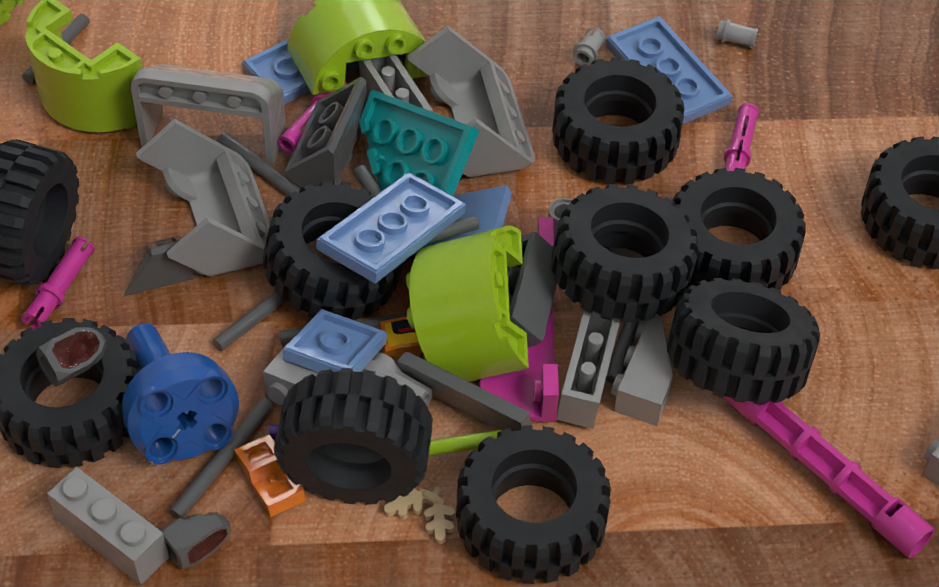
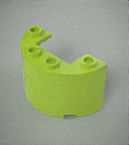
M41 0L32 9L27 18L25 40L39 98L44 109L56 121L76 131L111 132L135 127L137 120L131 93V83L135 73L143 69L141 58L116 42L90 60L62 40L60 29L73 21L71 10L57 0Z
M400 0L314 1L316 6L306 16L301 14L297 19L288 39L287 49L313 95L334 92L345 86L346 63L406 53L405 69L410 77L414 79L429 76L408 61L407 56L424 44L426 40Z
M507 225L426 246L417 253L411 272H408L406 275V284L410 295L407 319L410 326L415 329L426 361L468 382L529 369L527 333L510 321L507 266L510 268L523 264L521 230Z

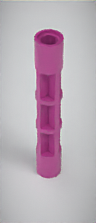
M723 397L724 400L754 426L763 428L789 451L788 454L795 461L800 460L830 486L829 490L835 496L840 495L872 523V528L908 559L920 552L935 532L934 527L898 497L893 498L861 471V465L856 461L851 462L820 436L821 432L815 426H808L781 402L773 403L772 401H768L765 404H754L753 401L741 403L734 401L733 398Z

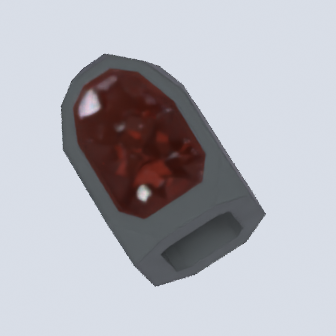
M76 327L40 346L36 356L48 381L57 387L95 365L104 355L106 339L95 329Z
M210 512L204 515L194 514L186 516L183 519L175 518L160 531L164 533L169 558L178 568L185 569L196 566L213 554L231 534V526L224 515Z

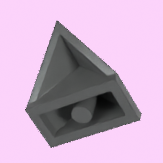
M178 235L145 244L147 251L123 297L193 279L192 268L168 258L167 251L183 238L182 236Z

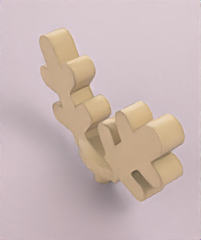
M438 486L432 492L425 489L418 491L414 488L405 497L399 495L396 500L384 506V512L387 517L399 514V518L405 520L408 517V510L413 508L414 514L420 515L423 503L426 502L432 506L424 510V518L427 521L434 519L426 524L427 534L435 533L436 543L444 544L446 542V532H454V523L445 518L453 519L455 517V510L444 505V500L439 497L442 489Z

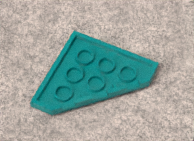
M372 89L359 120L361 131L367 136L370 147L367 150L372 173L374 176H377L382 191L409 172L453 196L480 131L470 125ZM434 242L427 243L422 248L434 245Z

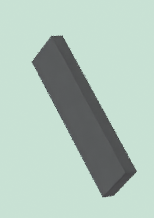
M405 351L398 360L401 372L431 388L433 397L498 430L510 428L514 432L519 431V426L532 425L528 411L410 352Z

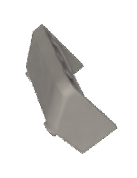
M446 26L407 56L408 61L429 75L432 84L430 86L431 93L439 102L442 103L444 101L451 106L454 119L480 130L462 175L476 177L524 170L535 162V155L512 83L506 72L497 63L449 26Z
M169 64L146 67L135 73L131 83V93L141 147L153 138L163 111L162 105L262 118L266 159L270 166H274L280 148L277 139L280 135L284 134L286 129L283 90L277 82L270 78Z
M173 119L136 153L138 159L163 171L166 180L165 186L173 196L182 197L189 201L197 224L194 229L167 251L168 258L194 269L201 275L205 274L211 277L263 264L264 247L270 220L249 164L237 152Z

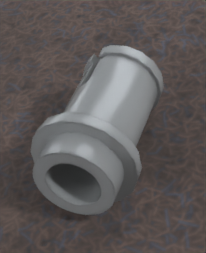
M728 18L727 21H720L716 38L721 39L723 44L725 41L753 49L758 28L732 23L731 19Z
M589 28L583 40L574 47L573 55L577 64L581 66L587 64L589 66L594 60L598 59V50L606 38L603 31L599 28L595 29L593 35L594 28Z

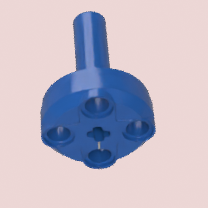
M145 323L133 327L127 334L126 341L130 345V350L135 354L140 371L126 388L122 400V415L125 428L135 447L145 455L148 461L160 465L168 462L189 460L209 450H218L226 446L232 439V426L239 409L237 390L226 371L214 360L202 354L193 352L171 354L157 328L151 324Z

